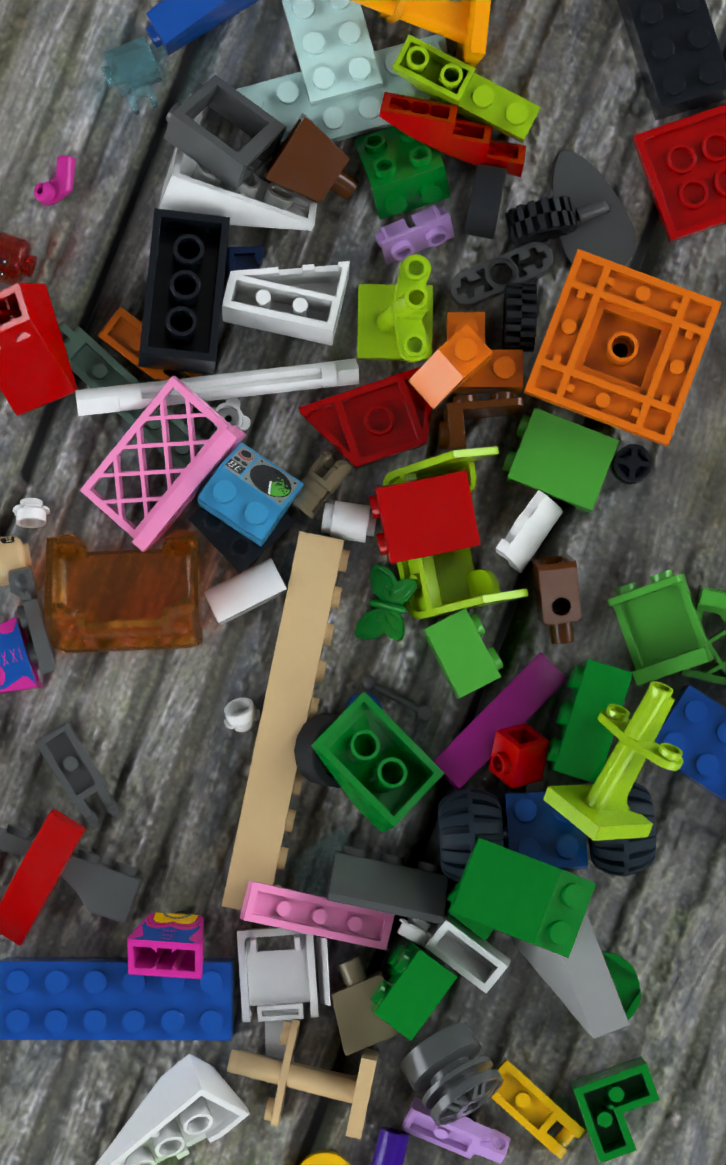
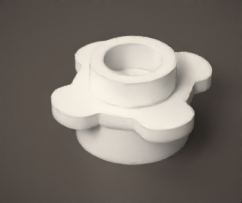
M226 399L225 403L217 407H211L224 419L228 415L231 416L232 421L228 423L232 426L236 425L242 431L249 429L251 422L249 417L243 415L239 399Z

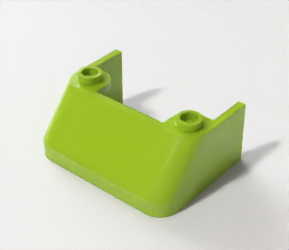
M498 446L453 450L393 470L385 476L382 486L448 473V470L464 468L467 472L470 492L472 493L477 481L474 462L499 454ZM470 548L397 563L400 580L414 579L418 582L417 589L412 598L405 603L407 611L415 619L456 613L465 608L471 610L528 596L527 589L500 592L497 577L491 570L474 569Z

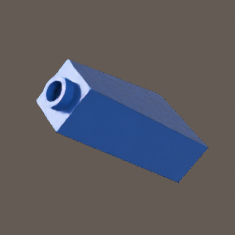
M163 0L146 13L150 26L145 28L155 47L158 48L162 45L167 54L170 55L260 0Z

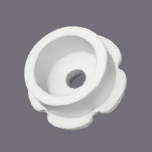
M37 498L22 499L19 505L13 507L16 524L24 528L43 527L46 525V514H50V508L44 506L43 501Z
M249 698L234 699L224 708L225 726L238 732L252 729L260 718V710L256 709L253 701Z
M400 918L401 925L397 933L424 947L426 941L432 935L428 932L431 925L423 920L413 918L405 920Z

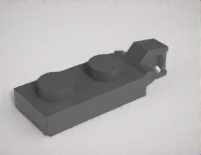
M32 565L10 570V592L20 597L23 605L18 606L22 628L29 627L32 641L27 642L30 661L32 664L38 663L41 674L53 672L56 669L57 659Z

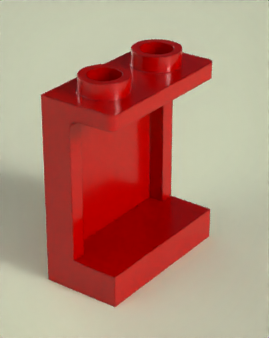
M464 468L448 470V473L386 486L377 485L374 486L375 495L369 496L373 519L380 518L383 531L376 534L379 552L381 556L387 555L391 564L481 545L467 472Z

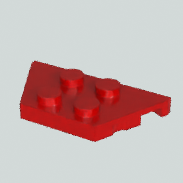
M420 366L301 406L299 411L357 469L427 445L432 407L408 382L422 367Z

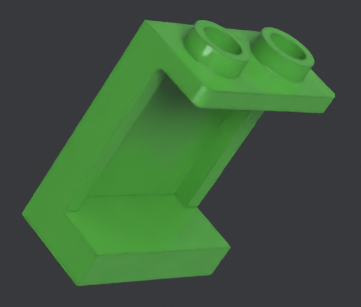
M535 407L531 416L523 414L516 432L517 436L522 437L517 451L509 450L502 470L508 472L505 481L511 484L515 482L536 491L540 490L548 496L574 505L576 510L589 514L593 510L620 440Z
M670 569L650 576L652 584L638 588L636 582L614 589L616 597L607 599L609 607L613 606L635 666L636 670L632 673L637 686L714 659L684 573L673 576Z

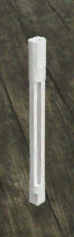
M355 358L181 378L180 380L203 401L355 385L359 384V367ZM168 380L75 390L78 416L147 408ZM173 389L166 398L167 406L186 404L185 397L176 389Z

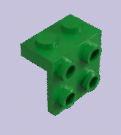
M395 126L361 136L355 140L356 150L369 180L375 208L380 220L450 197L445 166L438 150L408 136Z

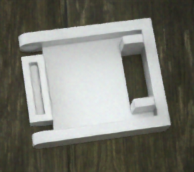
M278 927L238 929L237 946L242 1021L251 1022L252 1012L250 1006H257L258 1022L304 1019L303 1002H310L311 1018L319 1017L314 935ZM294 935V949L258 951L257 937Z

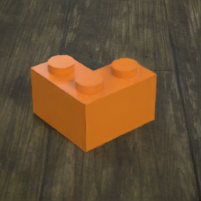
M447 312L446 341L468 324L485 343V312ZM491 350L493 352L491 360L452 394H493L498 392L521 394L523 389V350Z

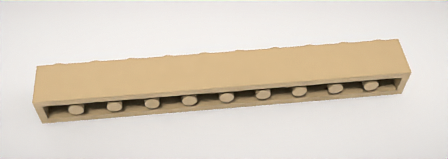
M299 531L224 891L223 907L237 910L242 909L248 880L281 887V885L274 883L277 869L285 870L289 848L282 847L285 832L292 833L297 810L290 809L292 795H300L304 778L300 772H297L298 767L294 753L295 743L302 726L310 718L317 715L320 699L313 697L316 682L323 684L327 661L321 660L324 645L331 647L335 624L328 623L331 608L337 610L339 608L343 587L336 586L339 571L346 573L350 550L344 549L345 542L341 539Z

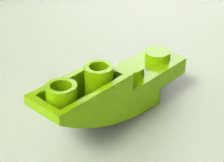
M410 34L392 66L393 71L438 102L457 105V113L475 123L491 125L492 128L521 143L524 142L541 108L476 74V68Z

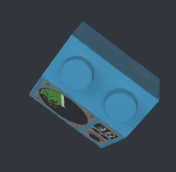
M241 442L220 464L198 496V505L262 547L304 484Z

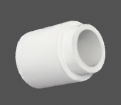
M335 500V504L325 503L321 533L330 534L332 538L365 543L366 536L374 537L377 518L373 519L372 513H370V505Z

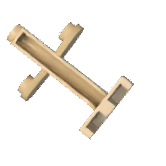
M295 1019L292 1020V1023L284 1021L280 1044L286 1045L284 1059L245 1050H231L227 1072L278 1085L276 1098H268L264 1120L271 1121V1126H279L288 1087L351 1103L346 1136L361 1139L365 1128V1117L372 1094L373 1078L380 1051L365 1048L358 1075L344 1074L292 1062L300 1027V1021Z

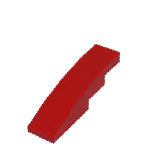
M389 92L384 93L379 117L408 136L446 155L473 165L484 164L507 169L506 174L521 177L526 145L490 139L492 126L456 119L457 105Z
M53 809L48 814L0 902V934L19 946L24 943L55 890L59 878L72 858V853L87 829L56 809Z

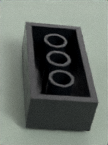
M617 0L655 121L726 100V63L705 0Z
M154 209L138 367L214 375L230 217Z

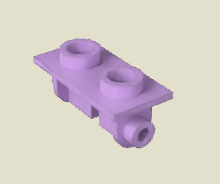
M433 205L411 215L415 225L412 228H408L404 218L380 227V232L374 235L378 246L382 248L386 265L395 261H402L406 257L431 246H439L446 240L455 237L451 216L446 212L443 205L438 208L436 205Z

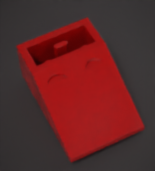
M16 283L0 291V390L17 416L59 400L78 390L46 284Z

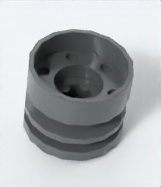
M456 1023L434 1033L410 1051L400 1065L401 1071L416 1092L428 1090L421 1102L427 1110L432 1109L430 1116L437 1126L452 1123L478 1109L498 1091L504 1081L497 1069H491L493 1063L488 1056L475 1058L482 1046L466 1023Z

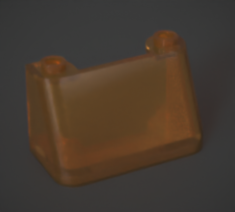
M175 530L163 539L162 549H148L144 552L141 550L88 552L85 542L75 535L66 534L47 538L44 620L54 649L65 653L184 649L200 645L203 641V609L199 532Z

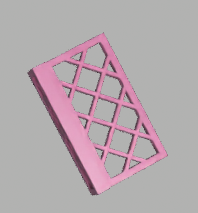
M172 376L80 491L134 538L132 543L144 552L157 544L210 480L220 464L247 434L238 426L229 424L179 378ZM173 389H176L185 397L186 413L168 415L166 398ZM193 405L201 412L194 413ZM160 407V415L152 416ZM207 417L219 428L210 439L196 440L194 418ZM187 418L189 440L170 441L168 419ZM161 420L163 442H144L143 426L148 421ZM135 436H137V444H130ZM205 444L197 453V445ZM189 445L191 462L187 467L173 468L171 446ZM164 447L165 469L147 470L145 448ZM138 448L140 470L122 471L120 460L122 452L125 449ZM114 465V472H107ZM173 473H181L174 481ZM166 474L168 490L164 495L150 496L148 475ZM140 475L142 497L124 498L122 476ZM115 477L117 498L105 499L93 488L101 478ZM150 501H158L151 509ZM143 502L144 519L137 527L126 518L125 503ZM117 503L118 510L111 504Z

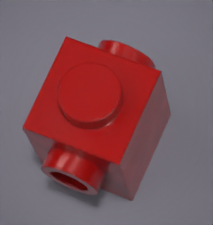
M527 723L496 730L489 770L512 789L541 781L549 741Z

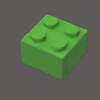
M466 608L425 628L423 631L456 699L500 678L498 670L503 668V664L494 647L487 649L480 637L486 631L476 612L469 615Z

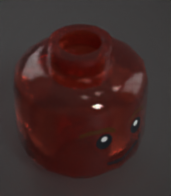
M0 232V282L12 286L16 283H21L24 277L31 278L36 267L37 256L32 255L30 242L24 238Z

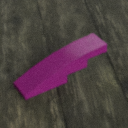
M541 652L433 760L444 772L443 777L456 790H459L491 758L496 730L525 723L567 679Z

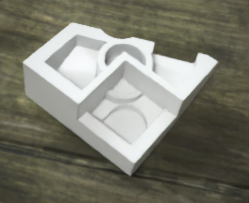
M538 490L516 519L506 538L501 539L496 547V553L507 559L509 566L522 573L563 513L562 509L546 494Z

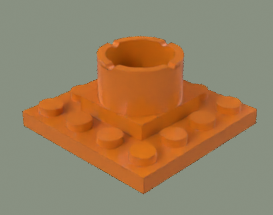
M578 249L523 393L667 447L722 302ZM613 349H622L625 357L620 358L613 353Z

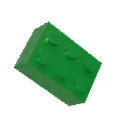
M591 659L583 660L580 665L572 667L567 682V687L572 689L569 702L561 703L555 723L561 725L557 739L550 738L546 757V760L550 761L549 770L595 783L605 765L614 736L613 733L598 721V716L603 709H607L608 704H616L623 707L633 675L632 672Z

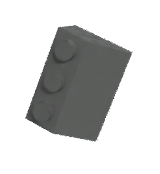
M344 845L343 852L334 850L325 892L328 901L443 924L448 877L444 873H440V865L419 861L417 868L402 865L404 859L402 857L381 853L380 860L365 857V849Z

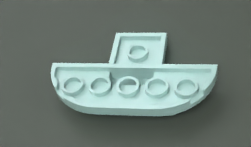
M281 0L301 72L236 89L286 126L280 145H282L302 113L310 118L333 142L393 126L379 117L385 92L431 100L430 96L392 70V66L404 43L374 51L360 4L350 0ZM436 34L420 39L447 53L445 37Z

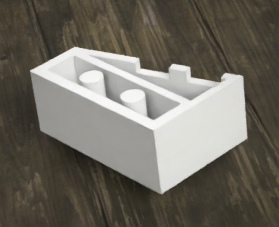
M350 261L338 262V265L314 267V264L302 265V268L279 270L278 267L230 271L222 303L223 322L332 346L349 278Z

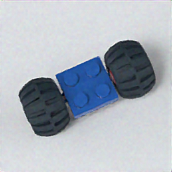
M635 782L629 792L627 804L630 808L629 811L642 814L653 823L649 836L646 838L593 841L588 837L590 857L593 865L610 875L629 876L639 873L648 868L655 859L656 826L652 798L648 789ZM464 788L454 791L442 798L438 804L437 831L441 868L446 877L456 882H460L468 859L477 843L475 842L477 837L504 847V842H508V849L562 870L588 868L586 837L588 836L543 800L546 792L505 794L507 826H503L501 805L498 798L481 789Z

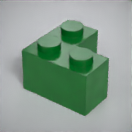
M409 940L406 946L400 944L389 958L388 963L391 967L388 972L392 977L388 983L382 981L375 988L370 997L373 1003L369 1008L373 1014L412 1041L457 979V976Z
M640 1056L569 1082L599 1163L637 1151L623 1113L660 1100L645 1060Z

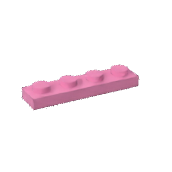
M248 880L240 913V919L382 950H387L395 916L390 913L328 901L324 896Z

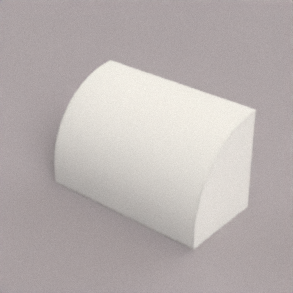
M269 558L243 571L241 574L239 573L204 591V594L218 623L223 625L287 593V588L272 558Z
M450 913L444 916L443 924H437L425 945V948L485 993L491 989L511 962L510 958L486 940H482Z

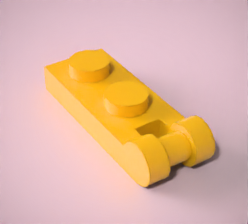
M505 1058L496 1068L504 1079L503 1084L491 1098L554 1155L562 1159L569 1151L566 1147L575 1137L579 1139L586 1129ZM558 1121L564 1127L554 1137L548 1130Z

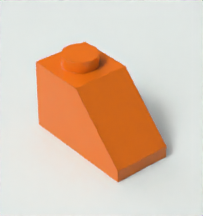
M466 324L438 348L408 382L434 410L491 360L493 352L474 330Z

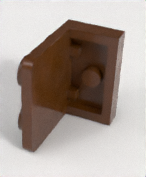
M514 392L493 393L490 400L476 401L475 395L453 397V402L446 404L443 413L444 421L439 423V449H446V453L453 450L466 449L464 420L518 415L524 406L523 397H514Z

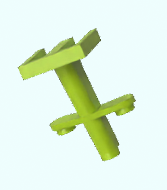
M419 254L406 257L399 266L396 284H358L357 360L407 361L415 363L419 361L426 362L432 356L433 285H426L431 273V264L426 257Z
M656 681L650 683L631 720L629 719L630 712L616 704H608L607 709H603L600 712L598 721L613 733L619 741L594 784L548 786L543 800L593 841L648 837L653 823L642 814L629 810L630 808L627 804L629 792L646 758L656 765L672 771L679 770L684 762L682 758L683 751L680 748L669 743L658 744L655 742L675 701L671 697L673 689L666 684Z

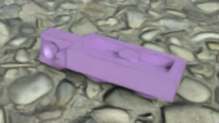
M414 1097L403 1119L402 1131L469 1159L473 1155H480L496 1163H502L508 1151L510 1137L496 1129H490L474 1122L466 1116L452 1123L437 1126L430 1116L432 1109L427 1110L421 1102L422 1099Z

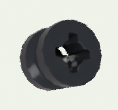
M637 444L626 445L613 457L611 464L612 472L621 483L627 485L636 484L649 474L652 467V457L643 446Z

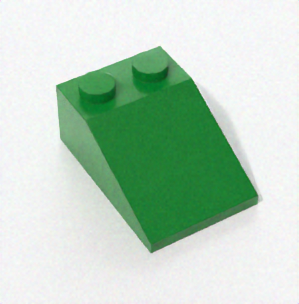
M364 691L311 744L313 750L354 806L381 833L394 828L444 775V772Z
M477 837L475 841L477 843L468 859L449 911L549 952L569 958L596 883Z

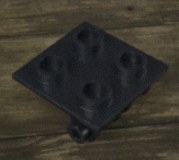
M202 507L188 518L240 574L247 567L250 568L259 559V556L295 523L285 512L263 546L260 547Z

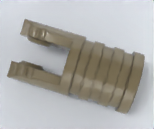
M329 449L324 450L307 471L306 476L300 480L304 486L291 503V506L310 520L314 519L315 514L320 511L321 506L327 502L329 496L335 492L352 468V464L344 459H340L335 464L337 460L336 455Z

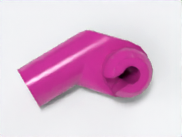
M58 156L56 177L43 184L39 182L35 186L34 196L43 205H55L72 192L76 158Z

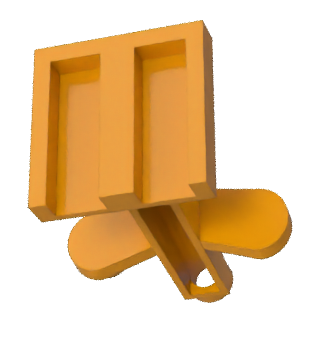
M350 0L378 11V17L385 18V22L393 25L398 20L456 41V59L474 68L486 54L491 0Z

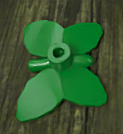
M376 564L372 567L369 579L372 591L381 600L372 598L369 604L371 607L379 609L366 612L357 622L354 634L357 638L370 640L379 638L385 633L389 638L401 641L405 634V622L401 614L406 613L407 608L404 604L412 598L417 589L418 582L414 579L398 581L396 574L390 569Z

